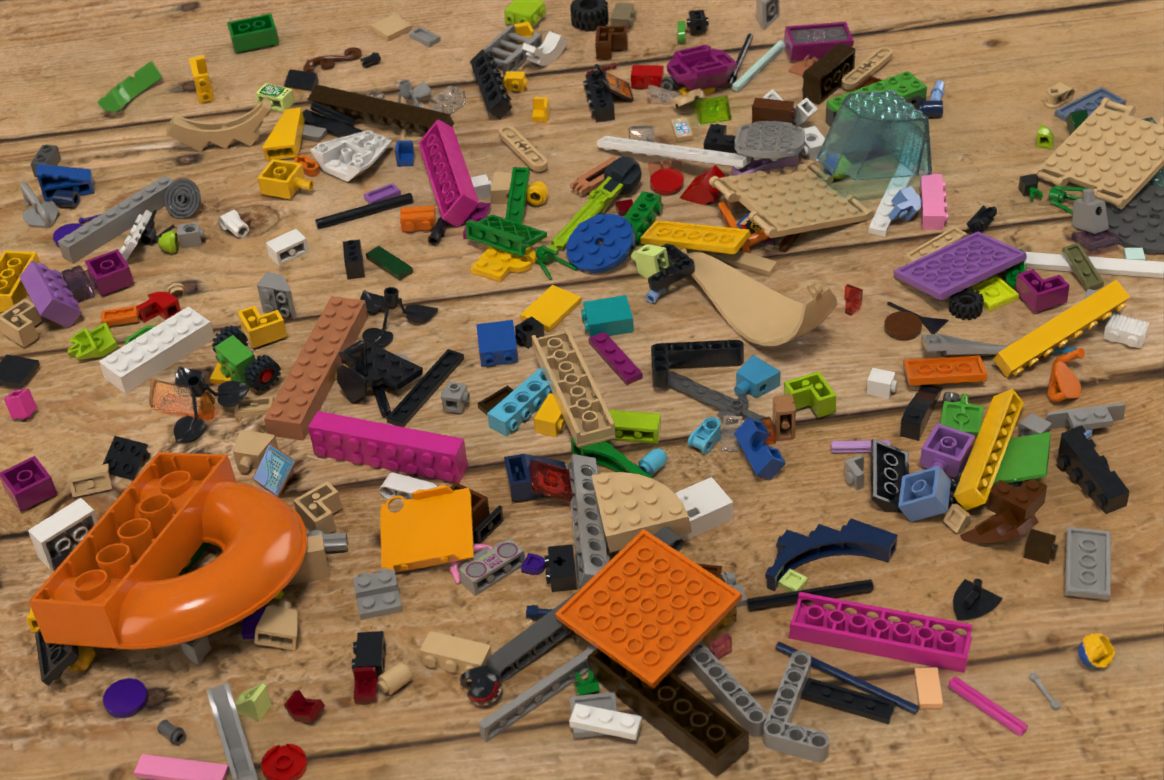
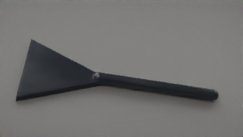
M887 302V305L917 315L931 334H936L948 322L947 319L922 317L894 303Z

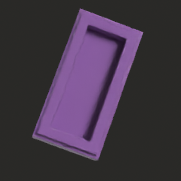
M394 183L365 193L363 196L364 200L371 204L400 196L401 191Z

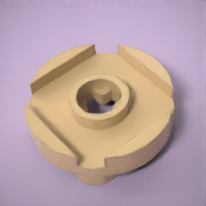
M700 88L688 92V96L687 94L673 98V104L675 108H679L681 105L698 101L705 97L704 91Z

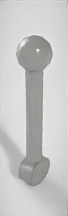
M1031 673L1029 675L1030 680L1037 684L1050 701L1051 709L1059 710L1060 702L1054 700L1039 681L1038 674Z

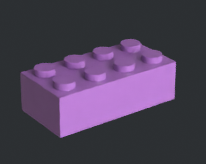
M31 261L20 275V279L40 316L70 328L82 311L78 306V302L72 296L73 293L67 287L68 284L63 280L62 274L58 270H51L41 262Z

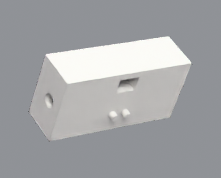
M712 477L675 493L684 504L692 533L679 536L683 541L733 520V501Z

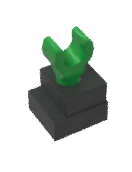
M1037 174L1020 176L1018 189L1020 193H1022L1023 197L1030 196L1031 202H1033L1034 197L1042 200L1043 193L1037 189L1039 181Z

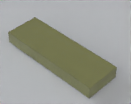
M1079 242L1062 248L1063 255L1085 291L1104 286L1102 278Z

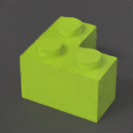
M819 371L784 382V395L793 396L796 410L810 406L818 418L836 413L837 395Z

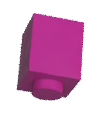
M29 388L14 390L4 398L12 419H27L37 409Z

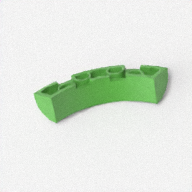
M152 60L134 73V77L129 76L113 87L97 103L107 111L121 110L130 100L163 77Z

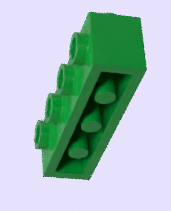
M642 191L624 216L635 233L634 246H631V249H635L637 244L641 242L640 237L655 222L657 215L662 212L663 203L661 195Z

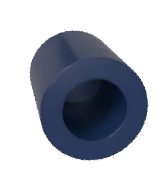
M922 101L918 106V113L922 117H942L943 101Z
M57 189L52 195V200L56 206L76 208L80 202V195L78 191Z

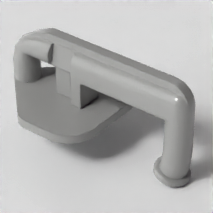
M24 181L21 182L20 188L25 200L24 204L33 205L32 208L24 211L23 219L29 226L51 228L59 214L58 208L49 201L41 203L28 184Z

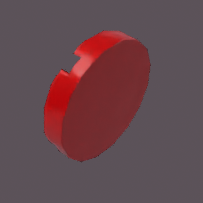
M672 168L659 169L650 178V186L655 193L668 196L674 192L678 193L684 185L683 175Z
M286 744V746L280 747V745H277L265 753L261 761V769L266 780H299L306 772L308 763L305 752L299 746Z

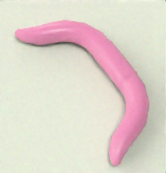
M474 544V553L486 547L491 550L494 547L486 544ZM464 560L451 562L450 572L457 584L460 583L457 568Z

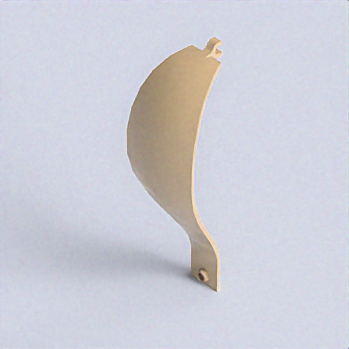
M685 248L681 250L694 260L695 271L690 275L702 287L729 325L749 342L762 346H778L793 341L817 328L838 305L837 299L830 288L823 290L821 284L816 286L815 282H812L807 286L812 298L803 304L768 288L710 255Z

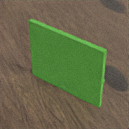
M1051 432L1011 438L992 486L996 485L999 480L1012 483L1047 477Z

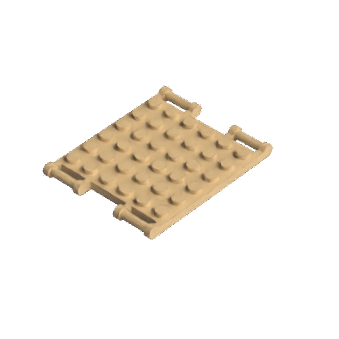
M1105 97L1096 110L1038 169L1035 168L1032 174H1037L1039 179L1061 187H1065L1068 182L1085 188L1094 189L1096 199L1123 209L1164 166V116H1162L1158 124L1132 117L1136 111L1135 106L1119 104ZM1108 108H1112V109H1115V110H1119V111H1122V112H1125V113L1123 114V113H1120V112H1117V111L1110 110V109H1108Z
M812 160L806 164L785 166L777 169L772 168L770 170L743 173L735 176L730 175L723 178L713 176L709 181V184L721 191L729 202L739 201L751 211L748 219L759 225L769 238L872 219L875 215V212L859 202L854 194H849L843 198L836 190L832 189L829 185L832 184L833 177L819 169Z

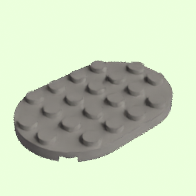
M781 121L753 122L749 126L745 124L737 130L734 148L738 154L753 157V160L768 158L772 161H779L780 158L799 155L803 150L805 130L800 126L796 128L792 123Z

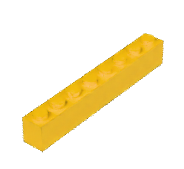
M1114 280L998 352L993 361L1006 378L1012 374L1017 376L1024 370L1025 366H1033L1039 361L1038 358L1044 356V358L1049 356L1057 346L1062 348L1069 342L1070 338L1076 339L1083 334V330L1086 328L1088 330L1094 328L1098 324L1097 321L1101 319L1105 321L1113 315V311L1117 310L1119 312L1124 309L1130 296L1120 283Z
M1013 388L993 396L954 493L956 501L965 511L985 504L1024 404Z

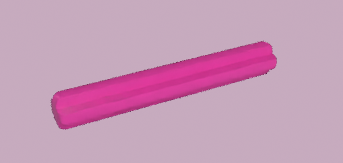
M955 676L949 681L950 689L1019 736H1022L1027 731L1028 725L958 677Z

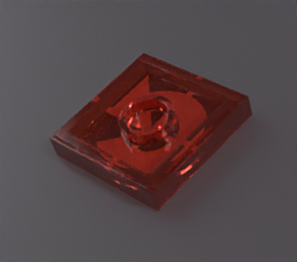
M532 460L529 464L532 492L570 502L572 499L569 469Z

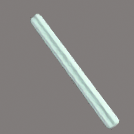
M779 40L732 84V90L740 91L785 48L784 41Z

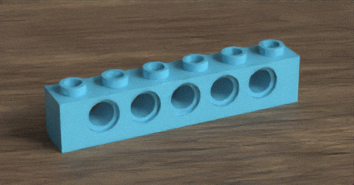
M541 367L487 413L489 428L507 437L537 409H540L549 393L553 394Z

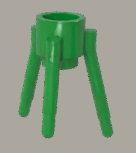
M1056 185L1050 189L1048 199L1051 200V204L1073 215V211L1060 202H1064L1066 198L1077 200L1081 197L1068 195L1065 191H1083L1089 188L1061 187Z
M544 245L537 249L536 257L538 260L536 262L542 267L549 280L553 278L544 263H550L553 259L577 271L575 266L555 256L558 255L557 251L549 249Z

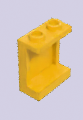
M204 55L189 58L199 104L214 101Z

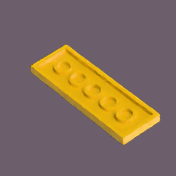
M656 220L640 237L641 244L657 246L672 244L676 248L680 247L681 249L736 254L751 235L749 229Z

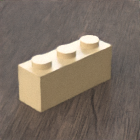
M429 631L420 649V655L423 665L463 674L472 668L486 666L492 651L491 645Z

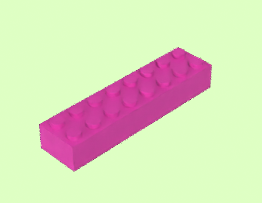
M437 119L418 144L442 219L459 228L472 211L476 210L479 201L454 128Z
M317 411L308 426L314 455L448 482H457L459 484L468 468L465 443L462 438Z

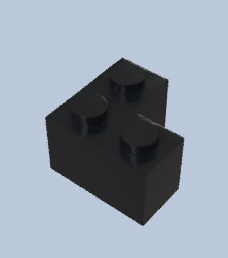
M710 124L704 140V149L738 154L734 148L736 136L727 135V125Z

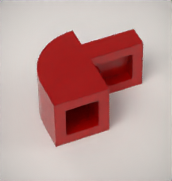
M168 292L151 293L148 295L149 300L136 306L139 318L143 323L158 315L167 320L181 311L178 299Z

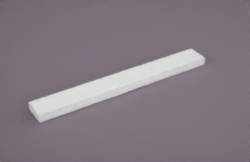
M1025 252L1027 256L1026 268L1074 272L1064 255ZM1089 257L1098 274L1164 279V262Z

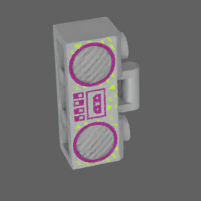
M511 538L498 542L492 550L486 547L474 554V558L470 559L471 562L464 563L458 569L460 582L474 596H477L520 569L525 561L524 550Z

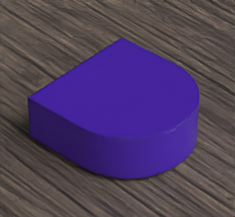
M528 553L521 567L522 573L529 575L543 573L545 570L544 558L540 555Z

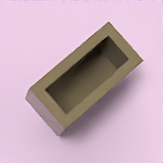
M616 3L610 18L611 26L627 25L629 33L630 28L634 25V19L637 17V10H634V4Z

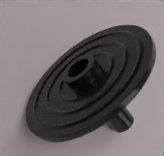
M181 178L169 185L165 193V206L172 216L179 219L189 218L199 208L201 195L198 186L193 181Z

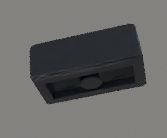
M290 69L284 87L312 91L315 85L319 83L317 73Z
M499 505L473 531L474 544H481L504 521L502 506Z

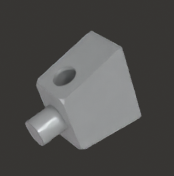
M1094 189L1083 190V198L1074 201L1072 227L1096 234L1109 229L1106 205L1103 200L1095 198Z

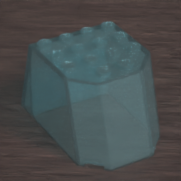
M886 90V92L871 91V93L859 91L855 94H848L838 109L819 151L817 161L833 175L838 176L839 173L852 176L851 179L856 181L931 175L929 118L922 111L917 110L913 104L908 103L905 98L899 96L894 90Z

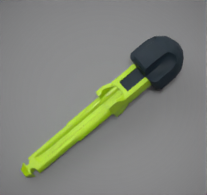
M620 157L613 161L604 171L605 181L590 193L589 199L584 206L553 238L551 244H549V249L555 250L558 253L559 250L563 251L567 246L570 235L581 222L594 217L599 212L603 214L619 194L630 193L638 185L642 177L640 164L630 157Z

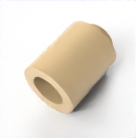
M398 662L378 676L379 682L377 686L383 694L392 695L410 682L413 677L408 667L403 662Z

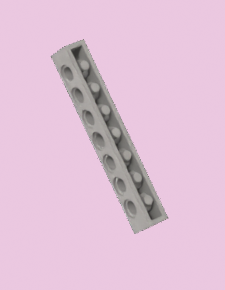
M572 454L567 466L578 586L582 588L609 562L610 558L606 552L608 543L605 540V531L592 475L599 474L596 458Z

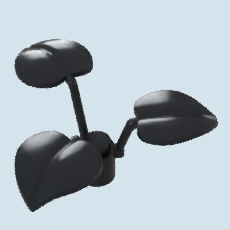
M395 287L384 289V296L372 294L364 290L360 300L366 301L367 313H377L379 310L383 311L385 309L382 330L378 328L367 329L363 332L362 339L378 347L389 345L393 341V333L385 331L389 309H395L398 304L403 314H407L406 318L415 323L429 321L438 312V308L423 305H408L404 308L402 298H399V290Z
M179 367L175 377V388L179 395H190L192 397L194 418L185 416L176 422L174 426L175 441L178 443H189L198 439L205 431L206 424L204 420L198 419L195 397H201L204 395L205 390H208L211 394L218 397L217 400L221 406L233 407L244 399L249 391V386L238 381H227L220 384L218 392H215L208 384H205L206 378L201 371Z

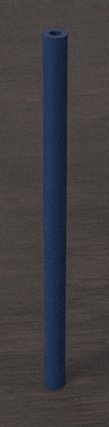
M778 642L775 647L776 650L788 656H792L794 652L799 651L781 642ZM811 656L812 667L874 696L896 702V706L915 715L918 713V705Z

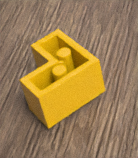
M255 305L237 311L241 328L252 348L287 337L284 320L278 310L261 316Z

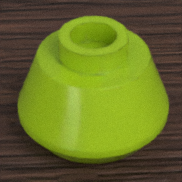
M171 230L162 234L158 240L159 247L165 252L176 253L179 247L177 233Z

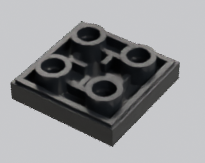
M6 354L0 362V386L22 389L40 366L39 360Z

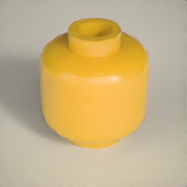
M541 181L532 182L528 186L527 201L535 206L545 203L549 195L547 185Z
M78 646L79 657L67 669L72 672L87 670L96 656L94 647Z

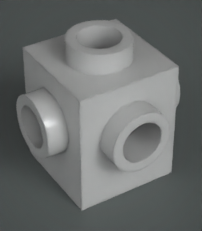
M447 383L445 389H442L441 392L443 411L463 412L465 404L469 403L470 392H467L466 384Z

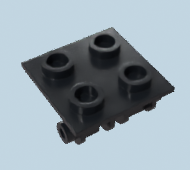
M114 436L103 464H109V474L134 480L141 462L150 459V453L147 451L148 444Z

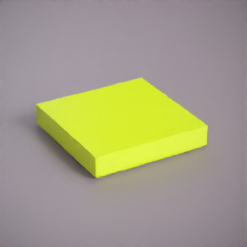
M997 275L968 287V290L972 288L974 292L979 291V294L983 295V307L988 312L1019 299V294Z

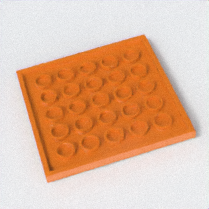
M643 529L555 613V616L565 626L654 689L741 601L742 593Z

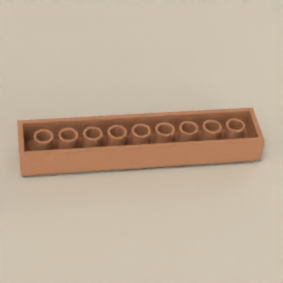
M331 296L264 418L267 434L304 441L309 432L308 426L317 411H320L336 380L337 368L344 365L341 363L339 352H343L356 342L368 319L365 300Z

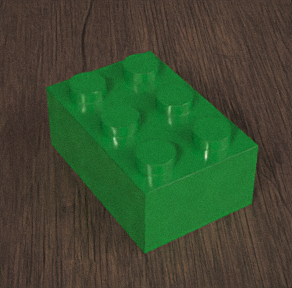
M271 13L227 22L235 53L279 44L276 26Z

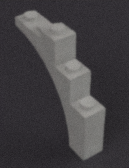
M229 683L206 690L232 780H258Z

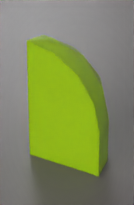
M1040 125L1037 133L1036 147L1053 149L1054 134L1046 126Z

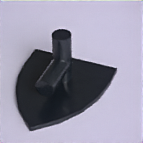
M964 579L954 594L953 611L957 621L972 620L990 613L999 605L1003 598L982 588L981 579H975L973 583Z

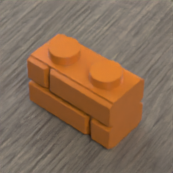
M435 205L401 208L400 223L402 232L431 230L437 223Z

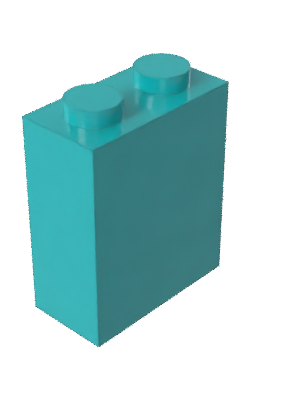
M626 295L583 302L584 309H581V318L585 320L584 329L585 332H589L590 337L604 331L608 336L634 332L633 316Z

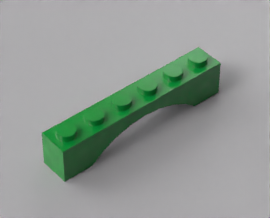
M571 439L572 454L596 458L597 466L605 467L614 472L639 474L653 479L651 475L642 471L637 464L632 463L623 453L618 452L612 444L606 441L578 448L574 439Z

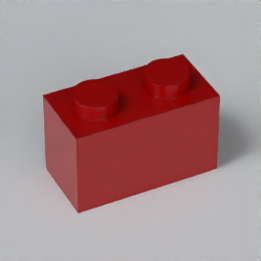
M632 65L631 89H661L664 78V66Z

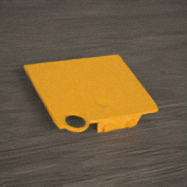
M440 485L437 488L420 489L412 492V499L405 500L402 496H393L388 499L386 504L381 505V569H394L395 573L474 558L472 503L469 488L453 491L446 485ZM395 499H401L404 503L403 508L396 513L390 512L389 504Z

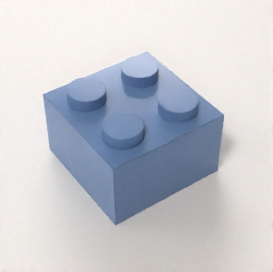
M940 466L902 476L898 507L910 522L948 512L951 480Z

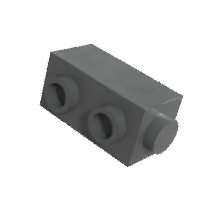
M48 144L41 146L31 162L34 177H37V164L54 166L59 164L61 156L58 146Z

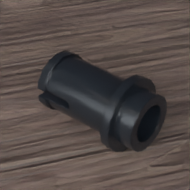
M373 52L372 55L360 59V62H363L361 64L364 68L374 63L378 64L381 61L378 52Z

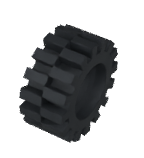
M966 288L959 293H955L950 296L949 312H951L952 316L956 315L955 318L957 319L959 317H962L961 320H965V318L971 320L972 317L976 319L983 312V295L979 294V291L974 292L972 288L971 290Z

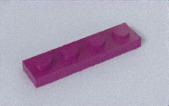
M605 331L588 338L591 347L626 385L643 379V373Z

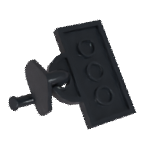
M363 340L354 343L343 352H339L341 363L351 367V369L341 365L336 370L337 382L351 403L367 394V387L379 386L384 383L399 390L423 374L422 367L371 342Z
M39 629L35 633L41 682L49 686L54 680L60 678L63 671L69 665H73L79 657L78 646L45 643ZM106 648L108 650H116L115 648Z

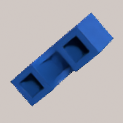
M748 417L734 433L738 440V445L743 449L746 459L751 463L753 472L758 477L772 479L786 464L778 449L764 445L770 434L762 421Z

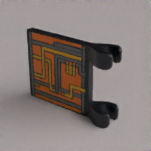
M595 64V68L598 70H591L592 75L602 76V78L598 79L602 84H595L597 90H607L630 102L634 101L628 82L603 71L600 65Z

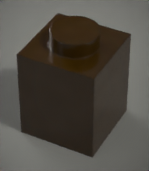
M1031 529L1025 544L1023 558L1049 565L1051 557H1056L1059 545L1055 544L1056 535Z

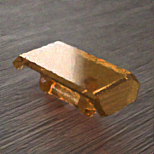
M152 379L149 396L151 408L194 418L193 402L188 387ZM205 391L201 397H195L198 419H213L215 399L210 392Z

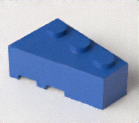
M37 164V178L45 202L53 201L52 195L57 189L78 191L80 196L95 194V184L91 169Z

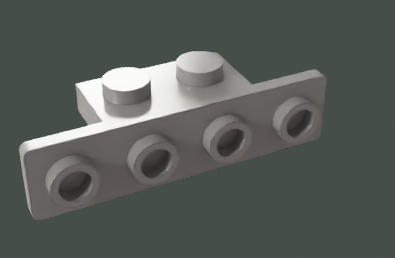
M1122 402L1053 411L1047 413L1046 420L1052 423V429L1063 427L1074 429L1081 425L1085 430L1112 427L1113 421L1124 419L1126 405Z

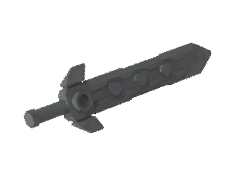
M669 371L670 387L721 410L722 412L718 413L717 417L735 420L741 419L744 416L762 421L764 424L766 423L767 418L765 416L748 410L749 402L746 396L739 394L738 399H733L694 382L685 376Z

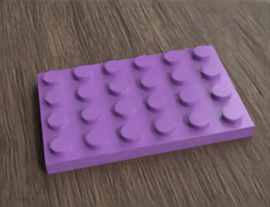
M978 231L894 270V277L939 300H944L955 293L976 285L984 279H989L991 276L1005 271V269L1018 265L1026 260L1027 256L1025 252Z

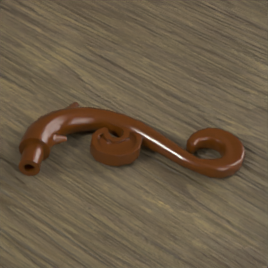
M351 47L344 51V56L325 55L307 60L303 66V71L314 73V66L318 64L323 69H329L335 65V61L359 59L362 51L357 47Z

